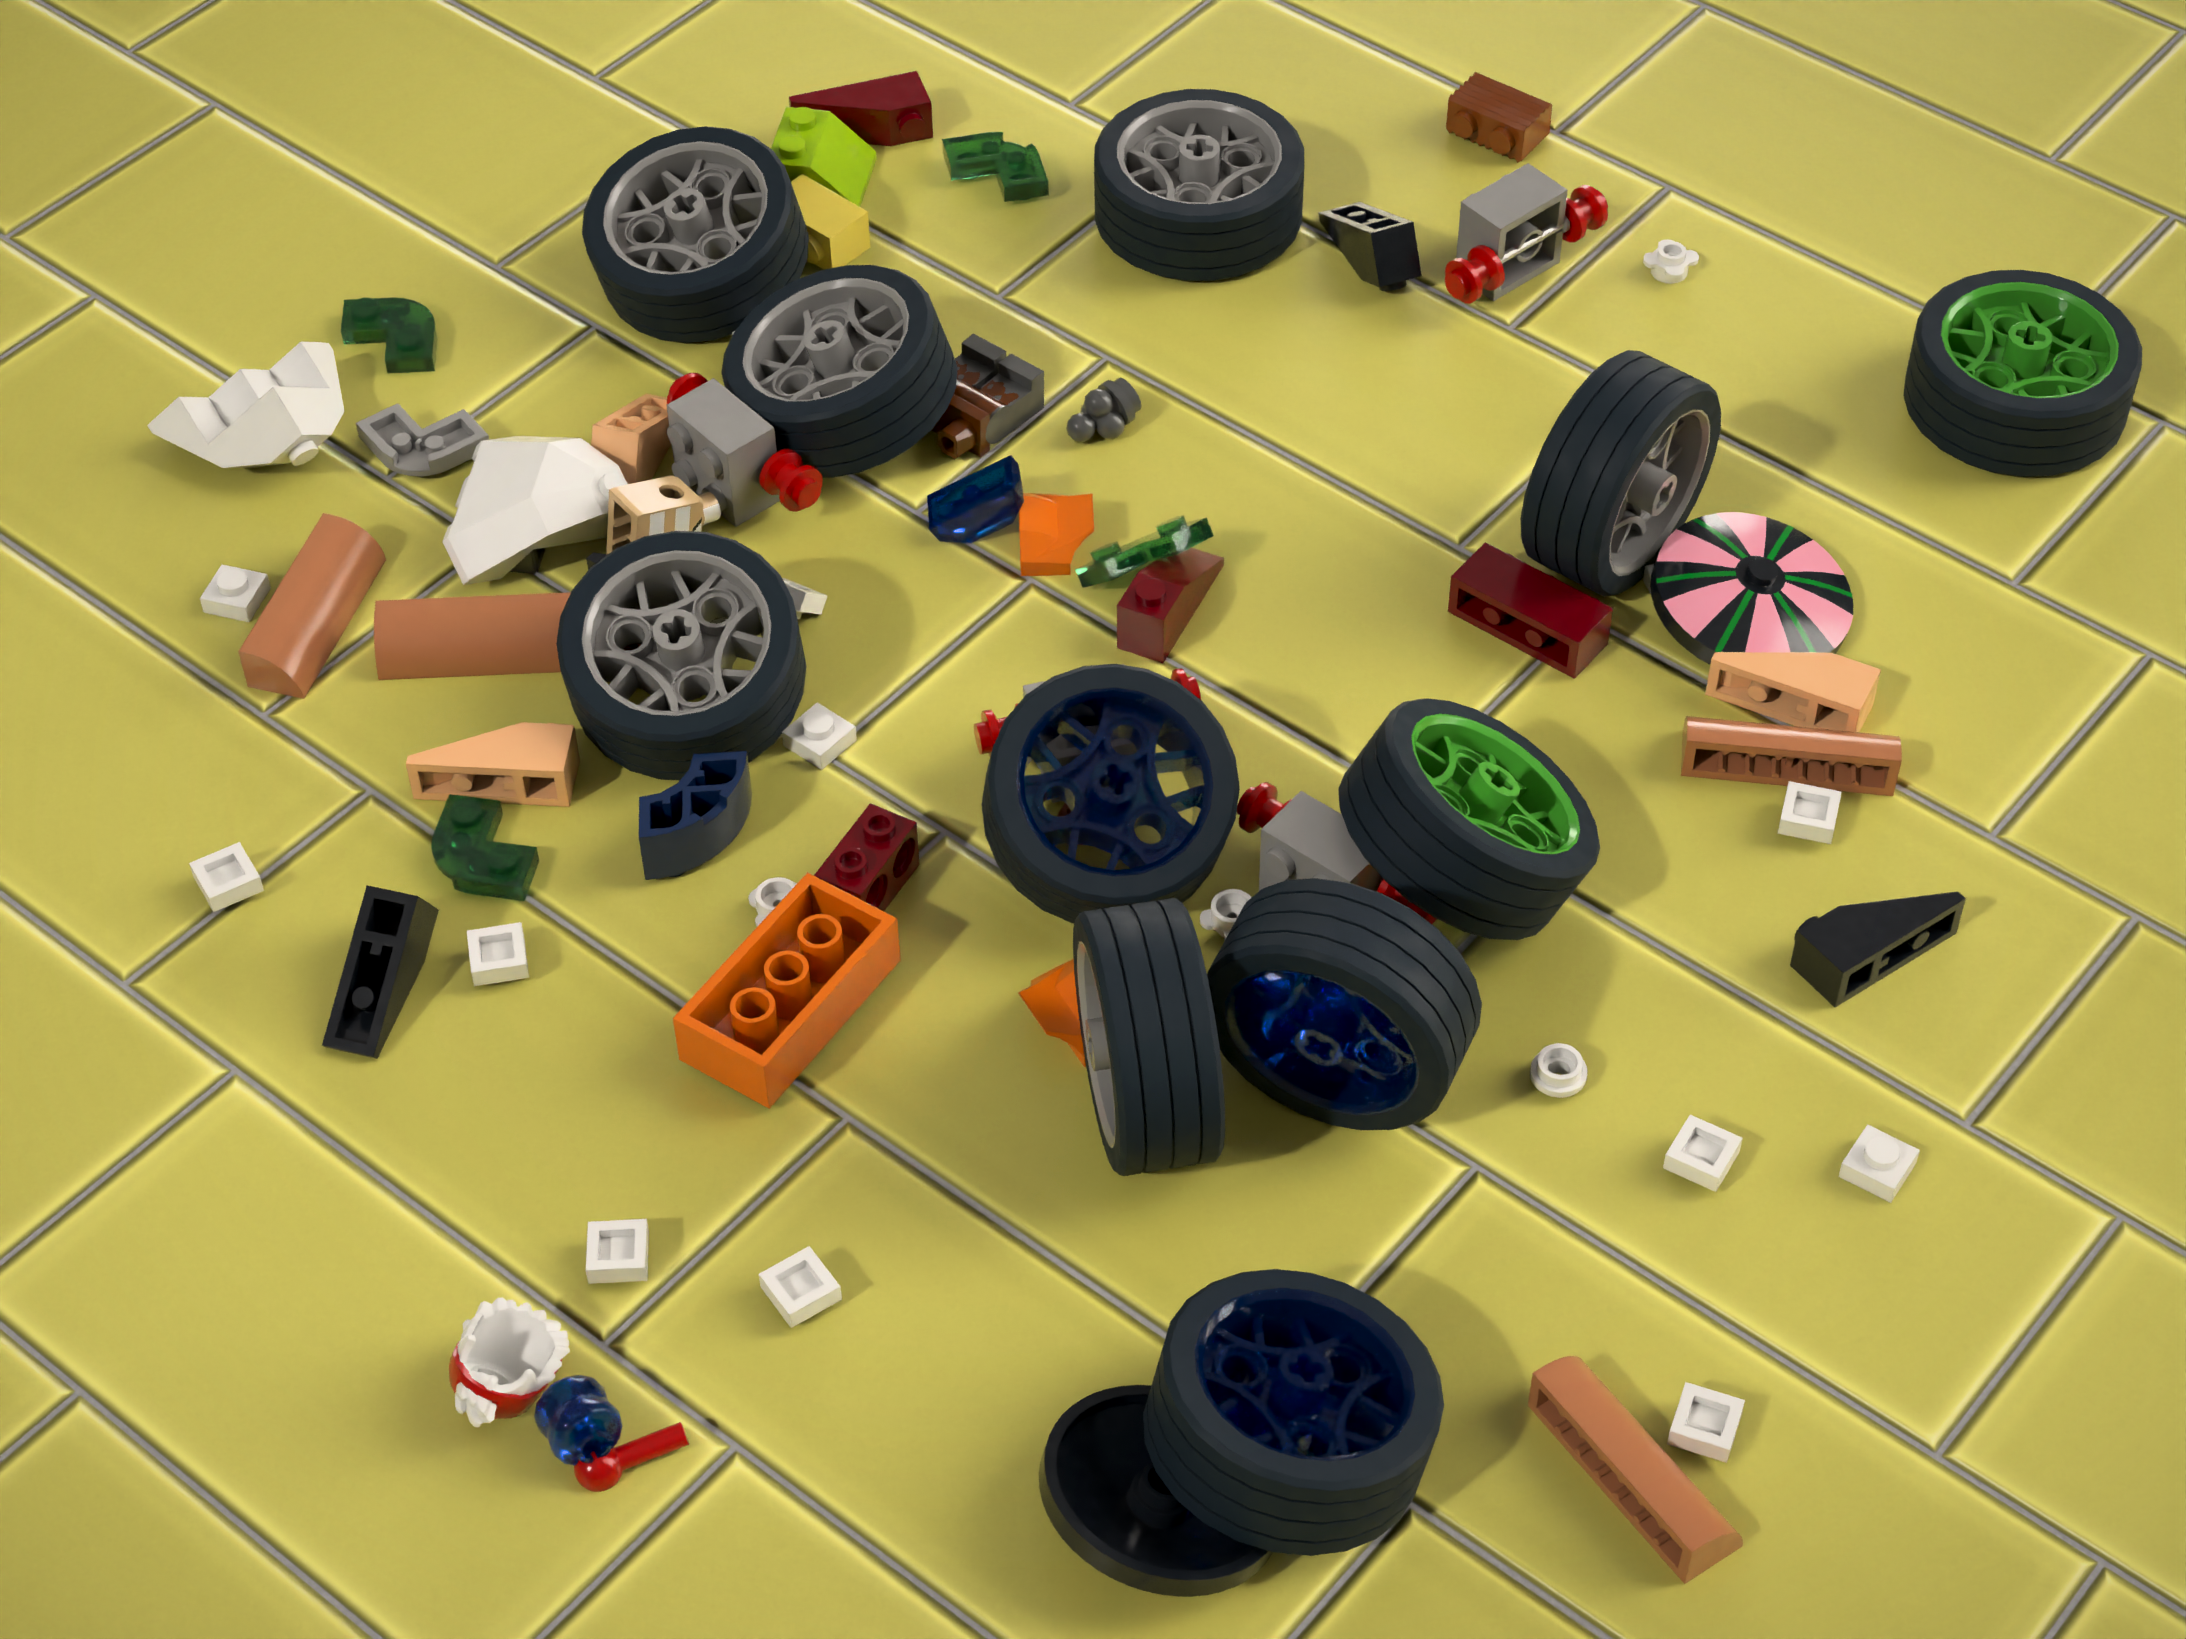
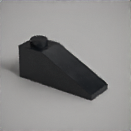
M1362 202L1318 213L1320 223L1361 280L1379 287L1381 291H1392L1405 287L1407 285L1406 280L1422 276L1413 221Z
M366 886L322 1046L378 1059L425 962L439 911L437 908L419 896Z
M1959 892L1838 906L1821 917L1813 916L1807 919L1798 928L1794 936L1795 944L1790 966L1836 1008L1955 935L1966 898Z

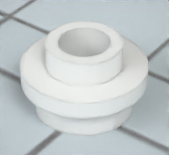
M1555 1043L1544 1047L1534 1057L1531 1063L1530 1077L1532 1083L1540 1092L1551 1097L1564 1098L1573 1096L1582 1090L1587 1080L1588 1071L1581 1054L1574 1047Z

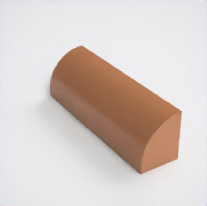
M322 514L238 651L248 687L302 699L306 697L386 561L382 548L367 531L342 517Z
M571 592L378 600L375 602L374 648L378 679L392 680L561 672L556 642L560 616Z
M1686 716L1683 727L1681 776L1788 786V781L1836 791L1893 796L1902 762L1901 739L1899 736Z
M1577 1356L1559 1358L1532 1373L1528 1407L1684 1584L1743 1546L1741 1535L1581 1358Z

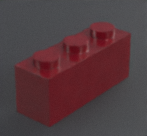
M1486 542L1451 576L1449 613L1574 679L1608 645L1613 608Z

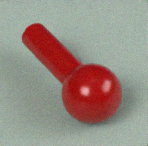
M679 1422L615 1448L601 1442L589 1444L578 1453L575 1459V1477L579 1484L589 1491L601 1492L608 1490L618 1483L624 1470L689 1445L682 1423Z

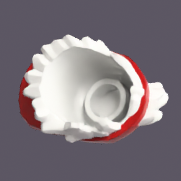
M503 1297L497 1298L492 1304L486 1301L481 1302L475 1316L471 1320L468 1319L463 1322L461 1340L457 1343L449 1363V1381L455 1393V1407L458 1413L463 1414L466 1412L469 1422L474 1427H480L482 1423H491L494 1419L513 1418L526 1412L541 1396L548 1383L556 1377L558 1369L562 1366V1358L570 1352L567 1331H560L561 1324L558 1321L547 1319L545 1310L533 1311L531 1305L527 1302L517 1307L514 1300L506 1301Z

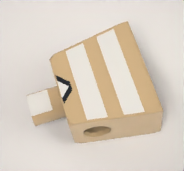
M672 475L609 489L606 554L644 536L671 531L702 532L703 525L720 518L721 509L719 502L711 492L697 495L680 478Z

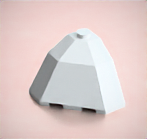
M301 341L269 370L239 369L209 397H178L147 426L151 433L221 468H253L290 462L294 466L302 465L318 454L319 450L317 447L332 435L345 412L334 351L329 343Z
M514 436L483 440L475 448L472 457L474 464L470 475L463 482L455 505L458 509L453 523L446 530L443 544L463 585L502 579L534 549L607 538L609 489L628 484L619 466L582 438Z

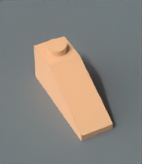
M644 394L593 424L591 446L619 466L627 484L651 480L671 446L667 435V428L669 427L667 397Z
M1715 652L1711 659L1705 695L1797 727L1860 732L1873 706L1881 669L1834 653Z
M521 722L409 755L406 761V768L414 799L570 807L580 756L574 725Z

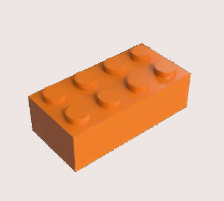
M807 872L673 1017L679 1060L770 1109L901 961L897 918Z

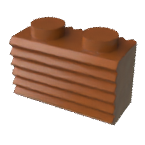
M1474 72L1473 76H1470L1463 86L1460 85L1459 89L1455 90L1454 94H1451L1448 99L1446 129L1449 133L1454 132L1456 136L1464 140L1469 138L1472 143L1476 141L1479 146L1484 145L1486 149L1491 148L1494 153L1496 152L1502 156L1507 155L1509 159L1515 158L1518 163L1550 133L1552 104Z

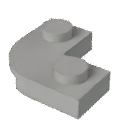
M398 403L356 423L359 438L390 470L408 476H430L445 472L472 459L476 446L483 440H489V435L464 409L423 429Z

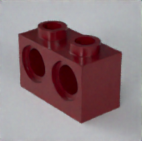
M870 803L814 876L885 911L920 865L917 822Z

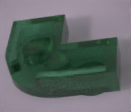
M986 132L942 139L943 156L951 181L974 179L980 176L995 174L1004 202L1028 200L1034 197L1049 195L1048 179L1040 155L1032 143L1023 147L1016 143L1003 141V132Z
M397 297L344 300L341 323L344 345L386 343L385 364L388 374L435 371L438 339L434 317L427 307L414 300Z
M1184 515L1157 525V532L1121 547L1118 541L1093 550L1090 552L1093 561L1075 569L1082 587L1112 581L1147 562L1180 554L1213 537L1214 535L1207 518L1186 522Z
M449 794L431 843L434 862L438 869L452 880L454 889L473 895L525 901L539 864L537 847L493 841L503 816L500 801Z

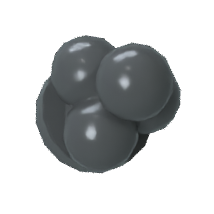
M1121 377L1115 381H1105L1097 389L1091 390L1085 396L1080 413L1072 415L1068 420L1066 427L1068 435L1076 442L1090 440L1095 434V430L1106 439L1119 437L1123 433L1125 425L1135 419V413L1142 407L1138 394L1131 384Z

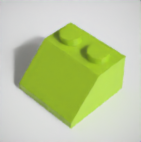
M786 107L771 149L786 167L790 181L803 174L861 207L877 159L876 151L830 111L814 110L808 107Z

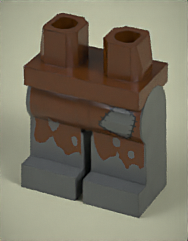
M972 334L961 343L962 353L955 358L958 370L953 397L947 410L931 430L937 433V445L941 451L953 459L958 458L966 451L981 458L990 451V444L999 442L1044 408V371L1013 354H1009L1006 357L1005 350Z

